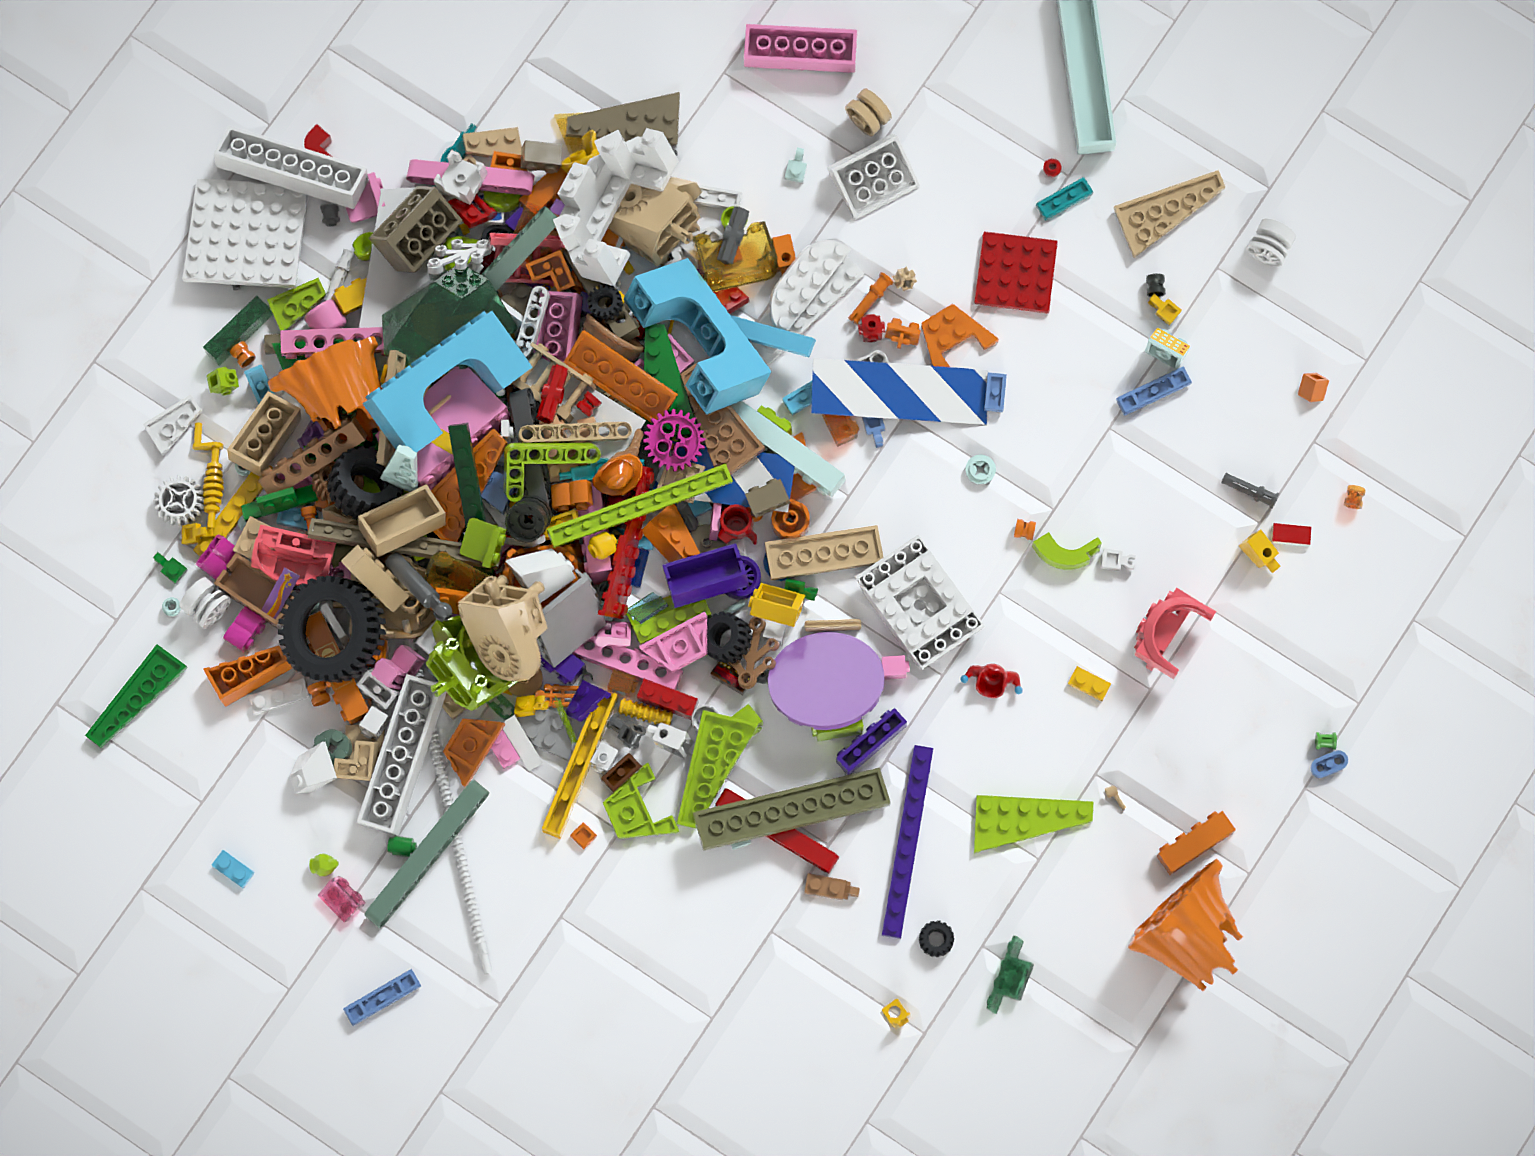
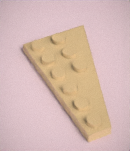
M1219 170L1114 206L1113 209L1133 258L1225 189L1226 186Z

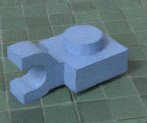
M862 417L866 434H873L876 448L882 447L883 438L881 432L885 431L883 419Z

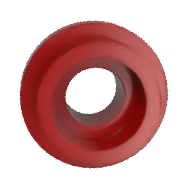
M1048 159L1043 165V171L1049 177L1058 176L1062 169L1061 163L1057 159ZM1054 165L1056 168L1050 169L1049 166Z

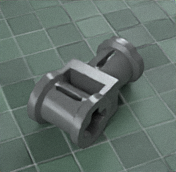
M617 713L613 714L606 724L608 729L612 728L619 733L617 738L631 749H638L639 741L646 733L644 727L635 724L631 720L625 722L619 718Z

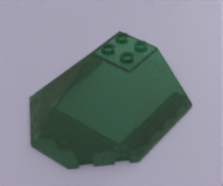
M454 265L432 277L382 315L384 355L389 357L390 350H397L406 355L405 367L410 365L412 368L411 363L453 333L457 335L455 331L484 311L486 314L493 311L509 335L516 331L518 327L488 278L469 267L457 270ZM456 365L455 367H459V369H466L469 366Z

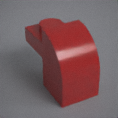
M316 124L307 133L304 139V148L331 156L325 150L332 143L331 136Z

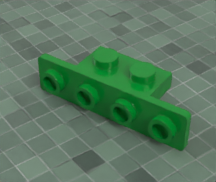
M313 484L295 490L293 487L257 497V501L242 505L243 518L245 522L248 521L250 516L258 519L318 501L316 492L313 491Z

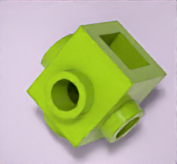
M220 367L206 375L210 393H221V395L226 396L232 394V391L239 387L235 369Z

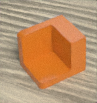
M1318 373L1303 374L1298 395L1309 402L1323 401L1329 380Z

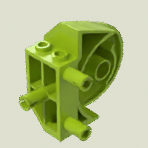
M460 616L451 617L447 621H435L431 629L436 645L433 647L434 650L428 655L429 659L425 664L439 681L431 686L432 693L437 691L434 694L436 697L447 691L456 704L474 711L519 682L503 680L492 674L485 667Z

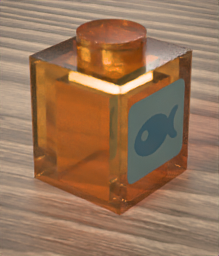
M613 669L607 688L609 692L630 698L631 694L636 692L638 682H636L634 675Z

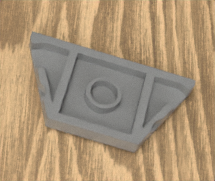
M547 709L535 710V715L517 718L532 745L564 760H570L572 744L570 734L569 737L567 735L566 724L564 728L562 715L560 719L559 713Z

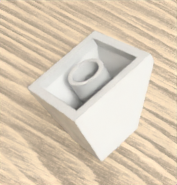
M321 742L298 756L290 773L295 794L313 792L337 778L326 742Z

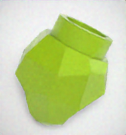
M325 853L319 854L309 861L311 873H317V875L325 877L330 875L339 865L338 860Z

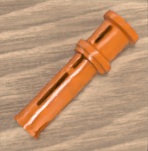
M881 272L877 281L869 286V292L848 319L858 325L861 317L866 314L874 302L884 296V291L889 285L894 283L893 280Z

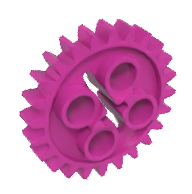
M672 409L669 415L668 411L665 410L664 416L660 413L657 414L658 420L651 419L653 425H646L650 431L643 433L645 436H648L647 439L643 440L644 443H648L644 450H650L647 457L653 456L652 463L658 461V468L664 464L666 471L669 470L670 466L674 472L677 470V466L683 471L684 464L691 467L690 460L696 463L695 455H702L698 450L705 448V446L700 444V442L705 441V438L700 437L704 431H698L697 428L701 426V423L695 425L696 417L690 420L689 412L683 416L682 410L676 414L675 409ZM663 424L671 426V433L666 434L663 432ZM679 424L676 440L679 442L675 443L672 457H669L672 441L669 438L674 436L675 426ZM682 429H688L690 431L689 438H683L681 436ZM660 442H663L667 445L666 452H660L658 450V444ZM678 447L685 449L686 455L684 457L677 455L676 450Z

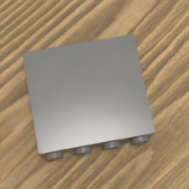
M578 569L574 570L578 581L542 609L548 629L536 640L542 657L553 667H556L607 625L604 616L597 615L598 610L602 609L599 606L601 605L600 601L595 596L596 591L590 584L592 582L591 578L586 573L582 574Z

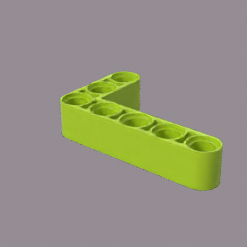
M590 442L508 444L504 450V494L512 502L522 499L524 494V464L596 463L601 457V452L595 444ZM570 449H576V454L573 457L567 456ZM589 449H595L593 456H586ZM512 450H519V453L516 457H510V452ZM531 450H538V454L535 457H529ZM550 450H557V454L554 457H548ZM512 469H518L516 476H509ZM518 488V492L515 495H509L510 489Z

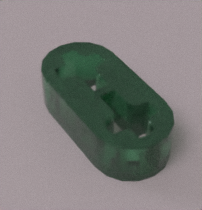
M502 694L496 697L500 702L498 705L494 701L486 703L504 721L515 715L514 705ZM504 706L506 709L512 708L510 710L511 715L506 714L504 716V711L501 707Z

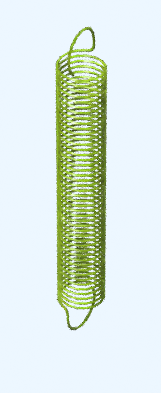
M556 698L560 719L562 715L564 728L566 724L567 735L569 737L570 734L571 744H573L578 739L575 737L566 711L564 713L565 709L563 708L562 701L560 703V700Z

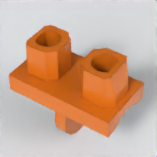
M893 318L891 322L887 323L885 338L897 342V348L901 349L902 344L918 346L921 330H919L918 323L911 322L909 327L902 326L901 319Z

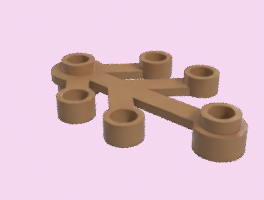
M755 616L749 621V628L753 630L752 645L748 653L742 655L747 662L746 670L741 665L742 660H737L735 664L729 662L739 674L738 682L740 687L746 690L755 686L757 677L766 669H773L776 665V661L770 656L765 657L763 663L754 669L755 663L769 651H776L779 648V642L774 638H770L758 650L760 635L765 630L766 622L764 619Z

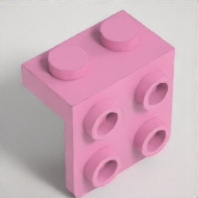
M375 172L367 174L369 181L355 208L346 207L351 223L377 216L381 194L380 189L383 188L380 177L376 178Z

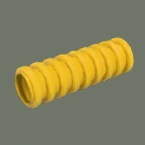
M626 698L621 700L618 710L619 715L623 713L626 717L630 715L631 718L636 717L637 720L642 719L644 722L647 720L648 723L654 722V725L664 723L670 726L673 718L672 711L667 712L665 709L662 711L661 708L655 709V706L651 708L648 704L644 706L643 703L638 704L637 701H627Z

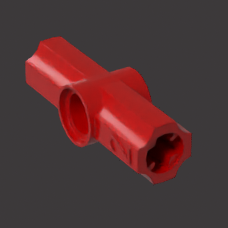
M552 365L547 384H544L542 389V401L537 413V419L543 423L549 424L554 422L558 405L563 401L564 385L569 371L568 368L562 365Z

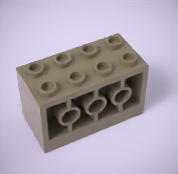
M417 186L368 239L396 271L415 273L421 269L426 259L434 255L435 248L444 244L447 236L458 229V224L462 219L435 187Z

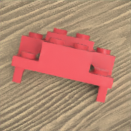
M260 524L258 536L254 543L251 567L260 569L276 581L279 579L283 569L287 568L300 576L295 586H299L302 583L308 584L307 580L329 576L336 543L310 539L305 534Z

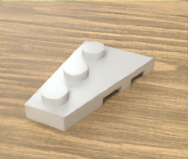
M190 394L143 423V426L162 456H164L202 411Z

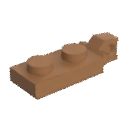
M808 873L804 893L837 900H848V896L859 897L860 888L850 886L851 882L843 879Z

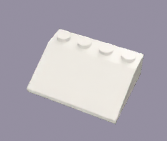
M890 134L827 167L837 190L855 220L921 186L898 136Z

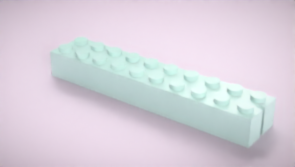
M1056 0L1077 155L1115 151L1116 136L1097 1Z

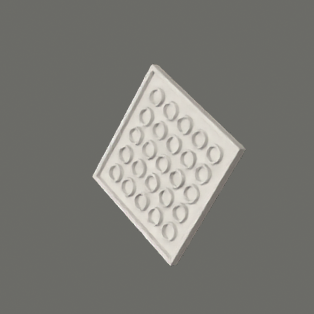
M197 178L182 277L183 281L296 288L308 195L266 182Z

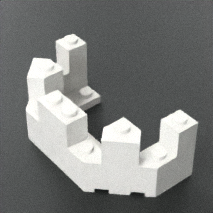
M646 128L642 137L637 136L625 142L619 130L595 140L594 142L600 154L589 159L587 165L573 163L557 193L565 206L560 216L553 219L573 264L583 278L615 286L630 257V253L627 250L601 242L630 184L663 192L679 162L664 133Z

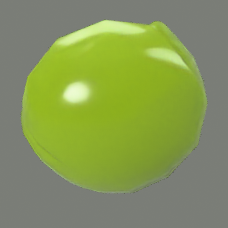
M372 232L361 234L352 244L355 256L361 261L370 260L373 243L368 238L373 234Z

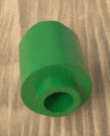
M390 837L387 852L395 856L410 857L417 848V843L414 842V838Z

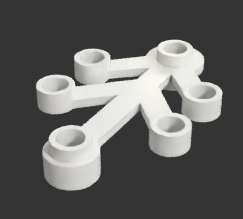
M455 239L451 242L453 250H447L444 245L437 246L435 248L436 256L450 257L442 260L438 258L430 259L427 264L428 273L433 275L443 272L444 265L454 261L457 270L466 269L470 256L472 263L483 262V256L491 254L493 245H490L488 240H479L476 244H463L461 239Z

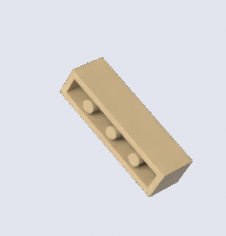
M357 545L341 562L383 604L394 612L409 597L404 591L406 587L399 580L395 582L394 579L396 577L388 569L384 571L383 568L385 566L378 559L374 561L372 559L374 555L367 548L363 550Z

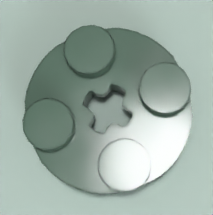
M336 729L326 730L314 739L313 747L321 742H326L333 767L335 758L348 759V756H351V740L341 731ZM332 744L337 747L333 754L329 751Z

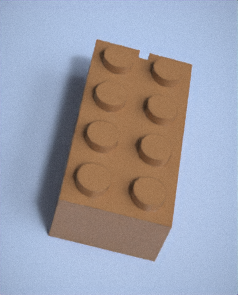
M236 552L226 566L232 574L229 575L226 570H223L214 582L216 588L264 618L266 622L275 628L281 629L283 624H278L279 618L284 619L285 614L279 613L278 617L274 619L261 610L277 581L267 576L260 569L251 567V562ZM290 593L288 598L294 599V597ZM284 604L282 608L288 609L289 605Z

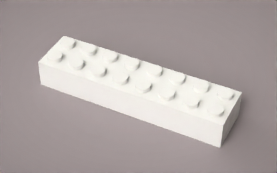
M228 125L214 151L215 166L351 209L355 208L368 183L366 167Z
M406 674L357 823L399 836L447 693L445 691L436 697L434 694L437 691L433 693L431 691V686L435 685V682Z

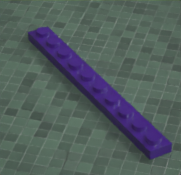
M914 745L882 936L901 939L934 749L931 747Z

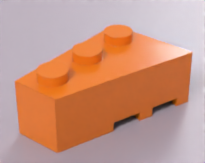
M675 504L663 509L643 528L644 536L669 563L700 554Z

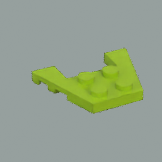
M649 763L643 765L637 773L631 776L626 783L620 786L603 802V806L618 839L679 832L672 815L653 823L640 795L638 787L656 779Z

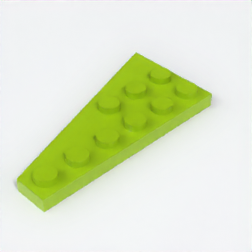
M703 710L677 819L678 825L697 829L693 812L709 809L760 723Z
M977 795L974 854L1043 834L1090 823L1093 821L1094 801Z

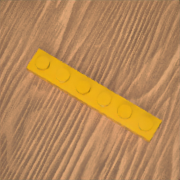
M250 472L216 518L213 537H202L201 543H198L193 549L196 554L201 556L218 534L226 539L237 526L239 518L243 515L241 506L254 502L263 491V487L258 482L260 476Z

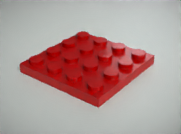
M984 231L974 304L1049 314L1058 240Z

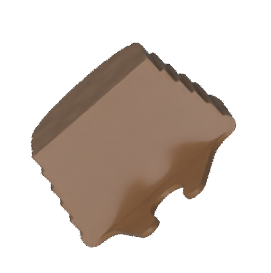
M591 313L586 315L584 327L581 331L585 330L630 362H634L645 351V347L638 341L637 337L626 342L612 333L603 319L599 321L598 317L595 319Z

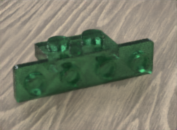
M1013 935L1012 940L1008 943V951L1001 962L998 977L994 980L992 993L987 999L986 1009L994 1014L998 1013L1003 996L1021 1001L1034 967L1033 963L1018 959L1024 941Z

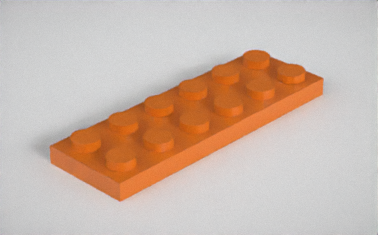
M585 330L581 332L563 362L582 376L584 373L594 379L593 383L649 422H651L652 418L658 420V413L664 416V411L670 409L678 396L673 390Z

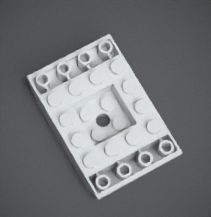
M919 534L855 577L870 604L909 658L921 670L985 628L983 622ZM917 601H921L925 604V608L921 611L916 610L914 604Z

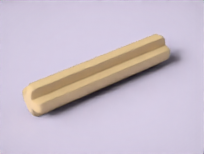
M860 619L810 620L804 623L806 632L861 630Z

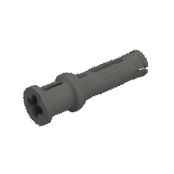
M1227 472L1221 482L1254 497L1256 502L1260 501L1269 505L1271 509L1274 508L1280 494L1268 491L1264 486L1257 487Z

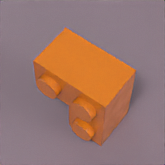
M562 249L526 264L533 282L551 275L557 292L576 285Z

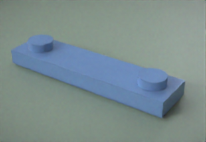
M1183 366L1117 397L1116 401L1123 415L1126 416L1191 385L1192 381Z
M410 969L344 1007L343 1010L352 1026L422 986L413 970Z

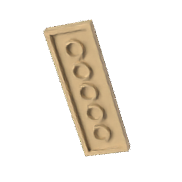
M878 525L764 543L771 581L870 566L884 558Z

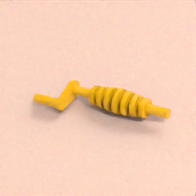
M197 422L194 428V444L192 449L212 451L211 462L207 464L205 472L206 477L204 478L203 497L205 499L203 501L205 505L204 512L208 514L207 529L213 528L214 530L215 516L220 512L219 506H221L222 502L220 499H222V492L224 491L223 472L221 471L223 467L219 463V451L223 450L224 445L220 442L201 443L202 423Z

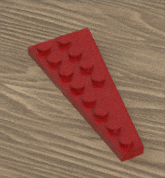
M642 466V476L634 488L635 496L649 492L650 484L654 480L652 468ZM647 514L624 522L626 529L624 535L619 537L612 565L615 567L607 578L609 588L606 592H603L602 596L604 599L603 609L598 610L597 615L624 619L628 612L627 600L632 592V586L630 585L632 578L635 576L636 569L634 565L635 560L639 556L638 545L639 540L643 536L642 524Z

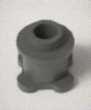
M333 203L320 206L321 213L323 214L322 223L328 227L336 226L341 220L338 217V212L340 211L338 204Z

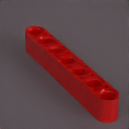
M725 788L715 805L721 806L746 799ZM796 829L765 836L830 874L840 858L830 849Z

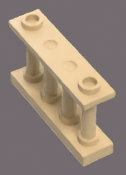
M532 342L530 346L536 351L529 361L532 368L511 384L518 390L530 388L535 401L541 404V388L549 378L552 365L558 364L568 368L569 372L565 385L572 375L581 382L565 405L558 406L556 415L570 424L574 419L570 414L572 411L570 409L587 385L594 390L596 389L593 383L594 379L586 373L582 376L548 353L549 349L541 343L536 345ZM543 355L551 362L535 385L532 384L530 387L526 384V378Z

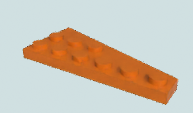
M492 429L473 448L481 495L507 445L506 440L495 429ZM454 467L431 490L445 511L446 525L433 532L441 540L458 542L466 525L456 469Z

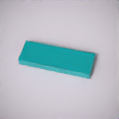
M1082 177L1037 202L1036 207L1044 220H1047L1092 195L1093 190L1085 177Z

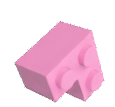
M400 645L394 651L391 660L381 658L377 661L371 674L385 686L401 690L406 674L415 676L426 659L411 647Z

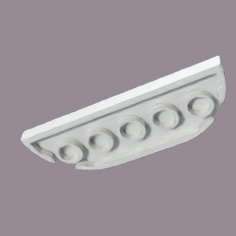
M824 240L812 243L801 251L771 292L769 299L770 318L774 327L786 331L791 328L851 251L850 247L838 241Z

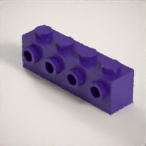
M896 708L883 713L880 717L881 720L876 724L873 722L866 728L867 732L862 736L858 735L855 737L847 749L844 747L836 754V763L847 775L855 772L907 727V721Z

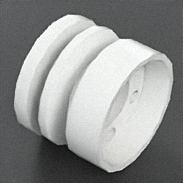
M1262 219L1256 230L1257 235L1252 237L1247 250L1257 260L1270 266L1280 267L1284 263V258L1288 255L1287 250L1291 249L1296 240V233L1287 225L1277 220Z
M206 577L193 584L179 603V607L189 616L195 614L194 620L197 623L200 622V626L204 629L217 622L231 603V599L224 595L221 590L215 592L216 586Z

